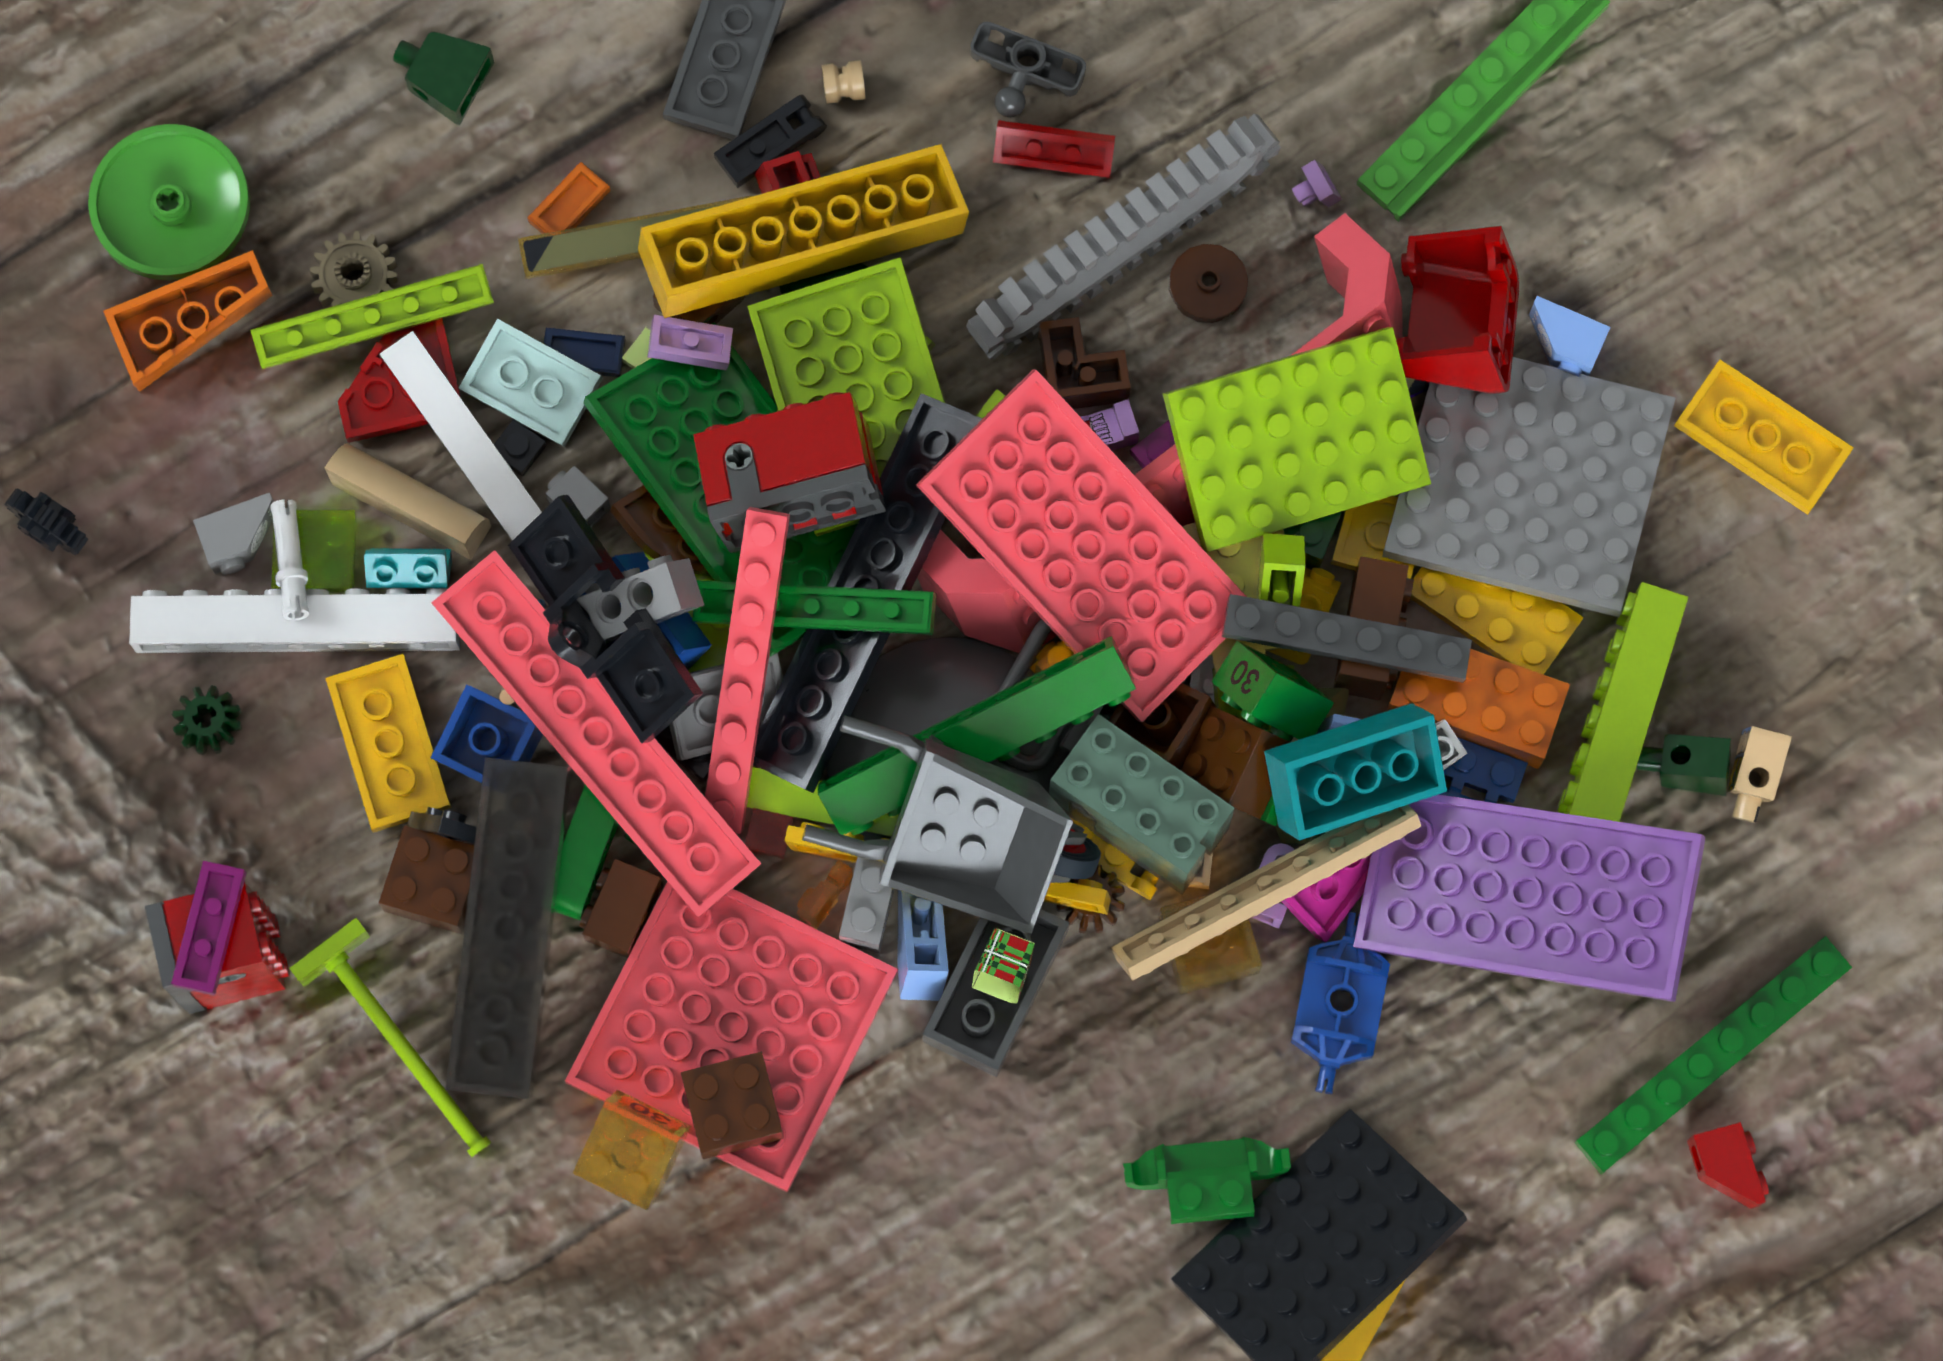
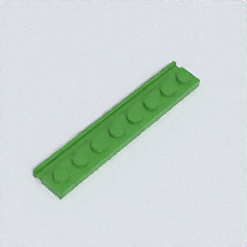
M1533 0L1357 180L1356 185L1384 210L1387 209L1399 222L1609 7L1610 1Z

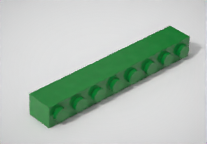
M1110 636L913 736L925 743L926 738L928 739L932 734L947 747L988 763L995 759L1002 762L1017 755L1021 751V746L1033 740L1035 743H1041L1050 739L1057 733V728L1069 722L1076 725L1088 720L1094 715L1093 710L1107 703L1109 706H1115L1124 702L1131 696L1130 692L1136 689L1135 681L1113 637ZM891 746L819 782L818 795L839 834L845 835L851 832L852 835H857L873 826V820L885 814H888L889 817L900 814L917 762L903 754L898 748Z

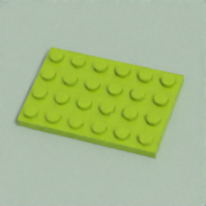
M901 257L747 306L778 411L783 410L790 404H807L822 400L824 396L830 393L851 392L858 405L859 412H862L869 425L879 478L920 394H925L945 403ZM860 519L815 530L814 533L816 536L858 524Z
M1386 327L1162 393L1201 547L1205 552L1431 484L1393 327Z

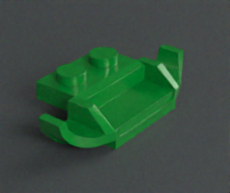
M1242 1137L1235 1140L1170 1146L1161 1144L1146 1151L1139 1159L1131 1163H1123L1127 1187L1140 1190L1167 1189L1171 1224L1254 1217L1255 1210L1251 1181L1269 1179L1287 1173L1291 1169L1289 1148L1276 1149L1262 1141Z

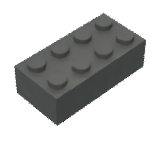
M1041 909L1031 934L980 917L923 1032V1042L997 1077L1068 933L1070 922ZM994 928L1035 944L1031 964L1017 1004L996 998L972 987L974 971Z

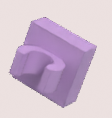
M1313 160L1301 167L1308 180L1292 188L1299 203L1307 206L1319 199L1324 205L1330 207L1342 200L1322 164Z

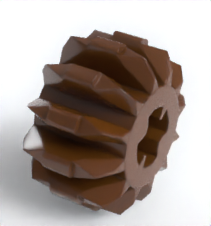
M1099 864L1093 876L1087 879L1103 884L1102 889L1108 891L1111 898L1108 915L1062 905L1056 906L1058 912L1071 910L1065 918V921L1070 922L1069 926L1077 919L1081 920L1079 932L1083 934L1087 931L1088 922H1093L1096 933H1102V918L1108 924L1114 926L1117 923V918L1112 911H1124L1125 903L1114 899L1124 894V886L1110 887L1116 880L1117 875L1111 872L1104 879L1101 878L1102 865ZM1079 879L1070 880L1071 883L1078 884Z

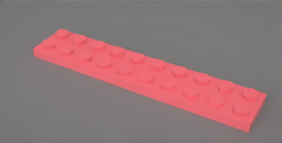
M495 550L431 602L698 918L761 865L760 861L658 741L654 738L651 742L643 744L640 742L598 678L587 679L579 667L562 659L552 650L548 642L550 623L543 614L545 611L544 607Z

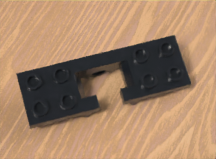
M558 496L508 546L549 606L543 614L550 623L548 642L552 650L562 659L579 667L587 679L597 677L642 744L651 742L694 703L703 692L646 608L636 610L623 622L628 630L610 647L607 646L577 602V599L594 582L597 583L602 592L613 591L625 577L570 496Z

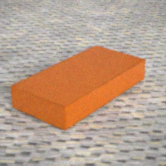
M580 162L527 217L528 222L545 237L571 233L611 191L610 186Z

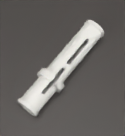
M282 499L270 505L279 570L276 573L277 575H275L276 585L281 587L283 618L292 620V612H294L295 620H301L309 616L305 589L308 581V572L303 569L296 513L297 504L295 501L288 499V508H285V500Z

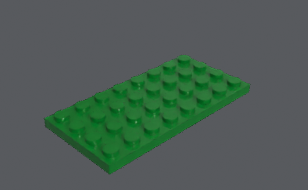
M732 345L727 370L651 358L585 396L583 404L714 581L736 582L741 550L730 553L710 523L693 434L704 432L706 428L712 425H729L744 421L746 417L753 414L766 415L777 412V405ZM857 524L820 536H816L814 531L787 538L780 584L827 587ZM773 627L770 657L802 638L807 628Z

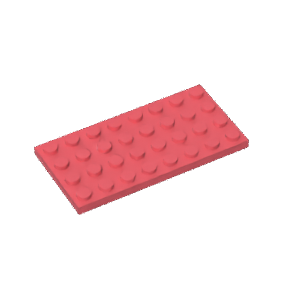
M1032 370L916 484L1074 654L1110 636L1113 637L1134 678L1136 689L1130 692L1131 696L1121 704L1139 722H1143L1226 639L1222 637L1229 595L1234 594L1247 597L1037 370Z

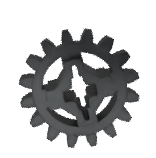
M17 488L4 504L8 507L9 511L20 519L17 523L18 529L49 551L53 552L59 545L65 551L78 555L89 540L86 534L78 530V527L73 524L76 520L75 515L43 492H40L37 497L33 498L27 492Z

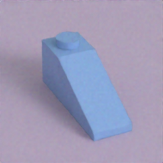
M898 890L897 969L900 999L939 1001L944 991L949 969L943 905Z

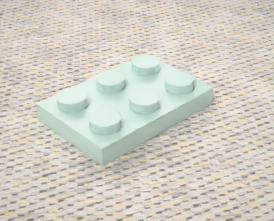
M497 319L461 382L459 389L565 447L586 409V406L583 404L585 396L597 390L603 377Z

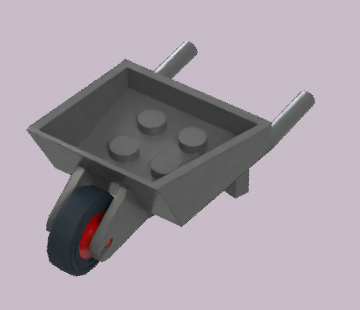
M844 715L840 726L841 732L898 748L903 754L917 762V766L891 839L862 841L807 824L802 837L803 841L861 858L883 861L879 884L1031 934L1050 883H1067L1071 879H1087L1095 873L1101 857L1098 846L1087 838V834L1083 833L1084 829L1073 823V820L1038 782L947 747L932 734L928 739L926 738L924 743L910 734Z

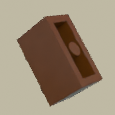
M617 859L614 860L611 869L604 867L596 885V890L601 891L594 906L587 905L580 921L579 927L584 928L582 935L585 941L628 958L662 888L661 878Z

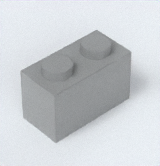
M857 857L839 940L855 948L880 953L895 889L879 884L882 862Z

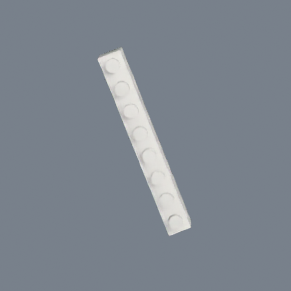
M354 588L347 589L345 594L329 595V591L324 589L306 590L309 616L301 620H295L294 612H292V620L283 618L281 589L265 590L264 595H248L247 591L238 589L225 590L224 595H208V592L203 590H186L183 592V596H167L165 591L147 590L143 591L142 596H131L129 644L136 653L460 650V637L431 603L447 590L445 588H430L426 590V594H410V590L403 588L387 589L386 594H370L369 590Z

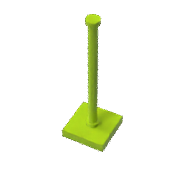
M355 918L289 969L304 987L326 970L329 973H336L470 1149L467 1152L472 1158L492 1142L487 1136L483 1138L347 962L350 959L348 954L370 938L366 929Z

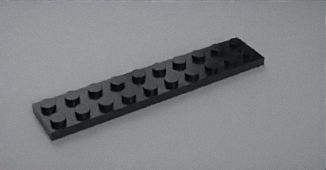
M920 394L880 477L886 512L860 518L827 587L912 590L946 519L945 515L916 484L983 418L925 394ZM807 628L758 730L753 765L814 793L843 733L840 731L844 715L851 716L890 633Z

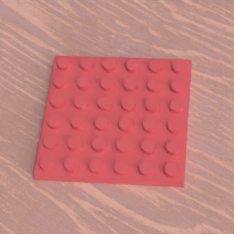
M667 881L570 1069L565 1083L700 1149L681 1072L762 1051L784 1139L715 1157L788 1193L898 973V969L735 889L729 891L698 918ZM630 1104H641L649 1109V1113L637 1112L631 1108ZM640 1105L635 1106V1109L638 1111L645 1110V1108ZM653 1113H658L670 1119V1122L667 1121L664 1117L657 1115L661 1119H655L667 1123L663 1124L655 1121L651 1118V1116H654Z

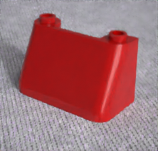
M1502 226L1408 236L1407 253H1402L1401 268L1404 277H1410L1413 293L1408 337H1399L1397 339L1405 378L1489 394L1508 392L1511 380L1519 298V275Z

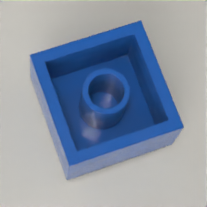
M466 684L432 753L431 759L513 797L543 734L522 710L511 705H505L499 699Z

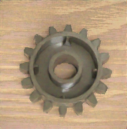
M359 231L354 232L352 240H347L343 233H338L339 243L336 245L326 240L324 242L327 249L326 254L318 252L314 254V258L320 266L310 267L312 278L317 279L311 283L315 294H321L318 299L323 307L330 304L336 306L392 290L390 285L399 283L397 273L392 271L398 266L394 257H388L390 254L388 246L382 244L377 247V239L372 234L366 241H362ZM354 270L363 271L364 274L357 281L353 280L351 282V280L347 281L345 279Z

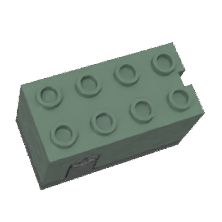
M1099 714L1050 780L1049 795L1069 817L1080 822L1099 838L1114 846L1128 856V858L1182 895L1200 871L1205 852L1211 855L1228 832L1235 809Z

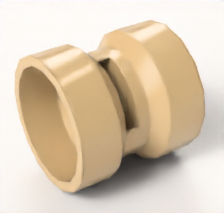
M861 60L849 61L846 66H841V68H838L833 63L821 65L826 104L838 103L841 97L844 96L845 98L850 97L854 101L865 99Z

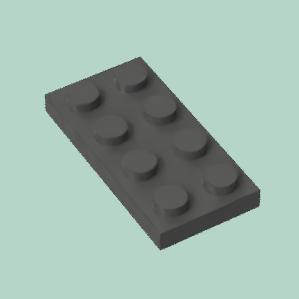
M702 0L663 112L664 120L731 140L741 135L786 0Z

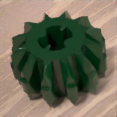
M211 685L206 696H204L200 687H194L193 694L195 699L190 701L188 697L181 696L179 701L185 707V710L177 709L172 713L174 719L180 721V723L173 727V731L177 736H184L181 743L186 749L196 744L197 753L204 755L210 744L216 754H220L222 747L219 742L223 739L230 745L235 743V739L229 731L242 730L241 722L234 719L242 713L239 705H231L233 697L229 692L219 696V690L216 686ZM210 713L212 715L211 726L204 727L202 724L204 722L203 715Z

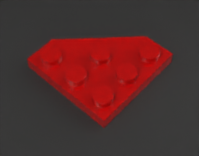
M443 318L383 335L379 343L376 342L360 366V372L337 401L348 443L429 424L380 356L381 352L412 331L461 398Z

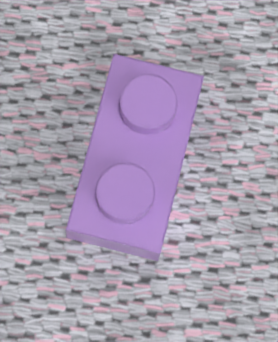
M654 315L651 322L647 357L727 370L730 360L733 328L672 317L664 319V316Z

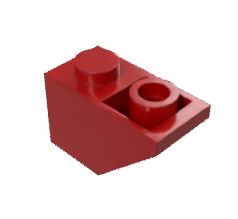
M1741 1122L1695 1134L1687 1140L1694 1166L1701 1182L1750 1209L1757 1208L1766 1203L1764 1195L1769 1193L1767 1181L1761 1170L1756 1171L1752 1155L1756 1154L1754 1140L1749 1130H1743Z

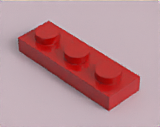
M998 120L993 163L1110 178L1116 136Z

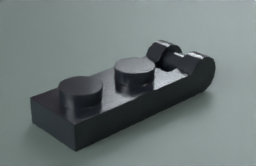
M804 95L795 97L714 152L715 160L737 189L755 177L754 174L763 162L787 155L806 141L818 137L825 131L827 125L820 116H814L809 109L811 104ZM797 118L802 125L794 130L788 121Z

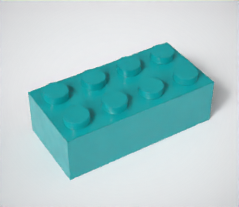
M1413 703L1264 751L1278 827L1299 841L1447 792L1434 715Z

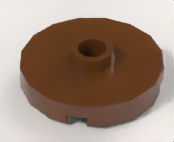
M1201 244L1189 248L1177 258L1170 272L1169 292L1171 298H1173L1174 303L1183 315L1197 322L1215 323L1222 321L1223 318L1231 314L1233 315L1240 309L1247 295L1248 275L1244 263L1233 251L1221 245ZM1206 276H1211L1215 279L1216 284L1206 286L1203 284L1202 279Z

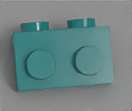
M367 549L364 553L366 588H448L452 566L451 549Z

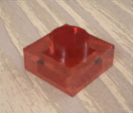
M754 808L745 845L751 852L785 859L788 845L784 840L788 825L793 826L794 817Z

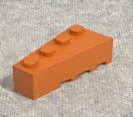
M252 250L104 310L103 313L132 383L140 392L273 295L259 261Z

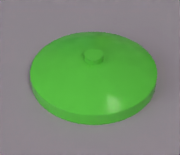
M164 124L134 132L110 149L93 175L89 190L88 207L91 224L96 236L106 252L118 264L143 277L156 280H179L217 265L235 248L242 237L248 221L250 194L246 177L238 160L220 140L194 127Z

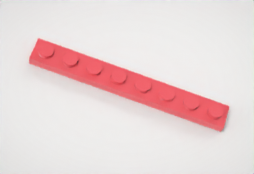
M749 507L746 511L705 798L737 834H741L744 830L790 514Z

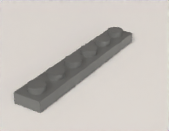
M1230 594L1228 597L1222 637L1462 683L1466 680L1472 642L1470 639Z

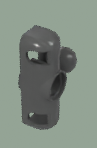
M983 22L978 26L970 45V53L975 61L984 60L990 63L992 68L1012 75L1008 87L1001 89L997 93L994 102L997 111L1004 117H1015L1024 110L1026 100L1022 92L1025 85L1035 84L1048 90L1055 88L1062 91L1065 96L1071 97L1078 93L1085 77L1086 63L1081 57L992 22ZM991 30H997L1004 34L1003 46L989 41ZM1030 56L1035 58L1038 63L1034 66L1026 67L1021 65L1018 60L1022 57ZM1064 58L1071 59L1077 63L1075 74L1061 69Z

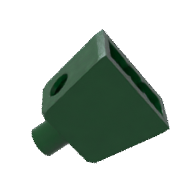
M434 31L427 35L421 48L402 40L398 44L393 56L394 62L409 69L405 76L408 90L457 125L462 123L494 64L491 48Z
M1667 734L1664 737L1663 748L1642 747L1637 770L1660 772V781L1663 787L1726 796L1731 760V739ZM1677 760L1687 761V763L1683 765H1678L1674 762Z

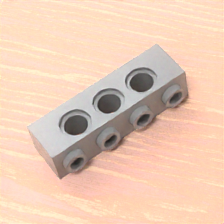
M666 555L647 562L648 570L640 572L639 568H633L621 572L625 579L613 591L602 592L597 583L592 584L585 591L586 595L579 597L577 602L588 618L590 617V621L606 644L617 640L628 630L623 622L636 610L646 608L656 624L704 606L689 558L673 561L671 555Z

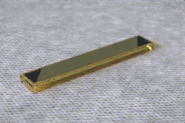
M752 195L518 238L525 279L641 258L638 251L641 227L749 198Z

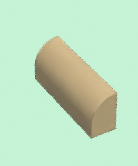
M349 443L342 445L325 466L333 486L472 560L491 528L488 518Z

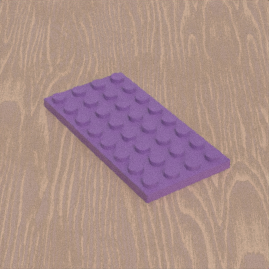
M1438 794L1408 804L1418 814L1421 824L1420 828L1371 853L1353 945L1355 948L1672 1002L1676 1000L1706 839L1702 834Z

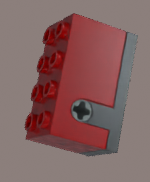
M851 392L830 393L824 396L822 400L807 404H790L781 411L766 415L753 414L746 417L744 421L729 425H712L706 428L704 432L693 434L706 504L708 506L709 520L730 553L741 550L746 511L749 507L790 514L787 538L886 512L869 425L862 412H859L858 405Z
M245 882L215 996L177 988L171 984L194 894L163 901L164 904L158 902L145 906L162 987L189 1014L206 1010L205 1007L211 1009L286 990L284 978L290 976V971L285 953H281L278 945L275 946V938L281 937L276 914H272L270 906H266L263 898L260 899L258 891H252Z

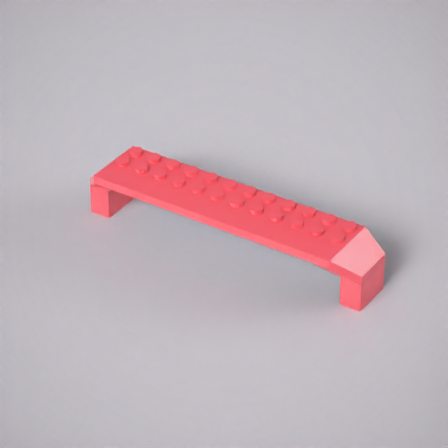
M1344 213L1314 236L1327 283L1345 298L1343 316L1292 355L1386 327H1393L1396 342L1399 337H1403L1402 297L1390 253ZM1174 444L1136 473L1135 476L1183 527L1194 523L1195 519L1176 445ZM940 529L917 577L923 591L937 594L936 605L965 636L1020 653L1034 626L1041 618L986 559H969ZM1053 630L1049 633L1042 647L1057 636Z

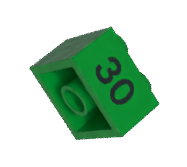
M1238 640L1211 681L1224 692L1221 699L1235 709L1242 711L1240 715L1245 720L1260 728L1264 723L1270 725L1269 730L1290 742L1293 737L1300 740L1315 735L1334 705L1330 698L1296 670Z

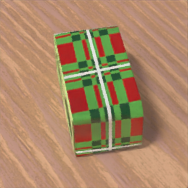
M994 928L974 971L972 987L996 998L1017 1004L1031 964L1035 944Z

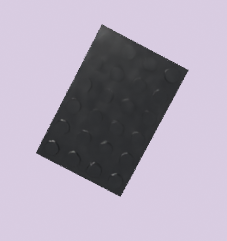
M1349 1109L1291 1164V1169L1287 1173L1280 1175L1253 1200L1254 1217L1234 1218L1180 1269L1171 1280L1252 1361H1321L1467 1221L1464 1212L1357 1114Z

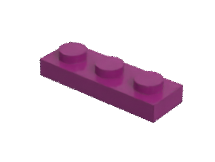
M203 861L171 982L174 987L215 996L247 874L244 869Z

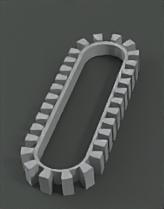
M1253 114L1249 119L1243 116L1234 120L1227 130L1229 134L1226 136L1220 129L1206 138L1210 147L1204 150L1200 144H1197L1186 152L1190 161L1184 164L1180 158L1176 159L1165 167L1170 174L1166 178H1163L1159 172L1145 181L1149 190L1143 193L1139 187H1136L1125 195L1126 200L1129 202L1125 207H1122L1118 201L1104 210L1109 217L1102 222L1098 215L1084 224L1088 233L1082 236L1078 230H1075L1063 239L1068 246L1064 250H1061L1057 244L1043 253L1047 262L1041 265L1037 259H1034L1022 268L1027 276L1017 283L1010 276L999 285L998 288L1003 294L997 300L994 298L983 300L975 309L978 315L969 319L966 325L968 332L988 358L996 359L1001 353L1007 356L1015 352L1022 343L1020 338L1026 336L1032 342L1038 337L1039 322L1064 319L1060 311L1065 307L1070 314L1084 305L1080 299L1082 295L1086 293L1091 300L1104 291L1099 283L1106 279L1111 286L1124 277L1120 271L1123 266L1126 265L1131 272L1143 263L1140 254L1146 251L1152 257L1163 249L1160 240L1164 237L1172 243L1183 235L1180 229L1181 225L1185 223L1189 229L1193 228L1203 221L1200 215L1202 210L1205 209L1211 215L1223 206L1219 198L1228 192L1235 198L1247 187L1242 181L1249 174L1252 177L1261 175L1270 166L1267 160L1278 155L1281 148L1279 146L1280 141L1260 116Z

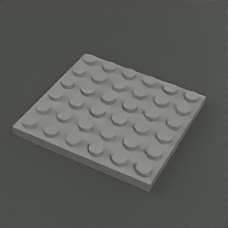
M1515 357L1512 359L1510 387L1506 393L1489 394L1430 382L1418 424V431L1431 484L1399 494L1382 557L1620 617L1675 397L1580 374L1578 377L1555 367Z

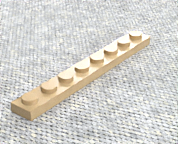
M1405 805L1333 829L1111 947L1114 956L1132 981L1148 974L1155 968L1188 953L1200 944L1225 933L1228 929L1259 915L1273 905L1296 895L1303 889L1332 876L1335 872L1360 859L1366 858L1376 850L1420 828L1421 824L1418 814L1409 805Z

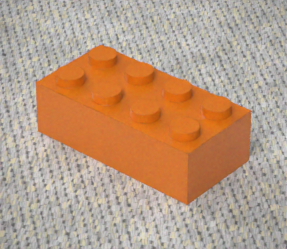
M1470 649L1466 680L1463 683L1400 671L1386 711L1413 703L1433 714L1435 723L1445 719L1458 738L1527 762L1528 766L1539 769L1548 751L1570 684Z

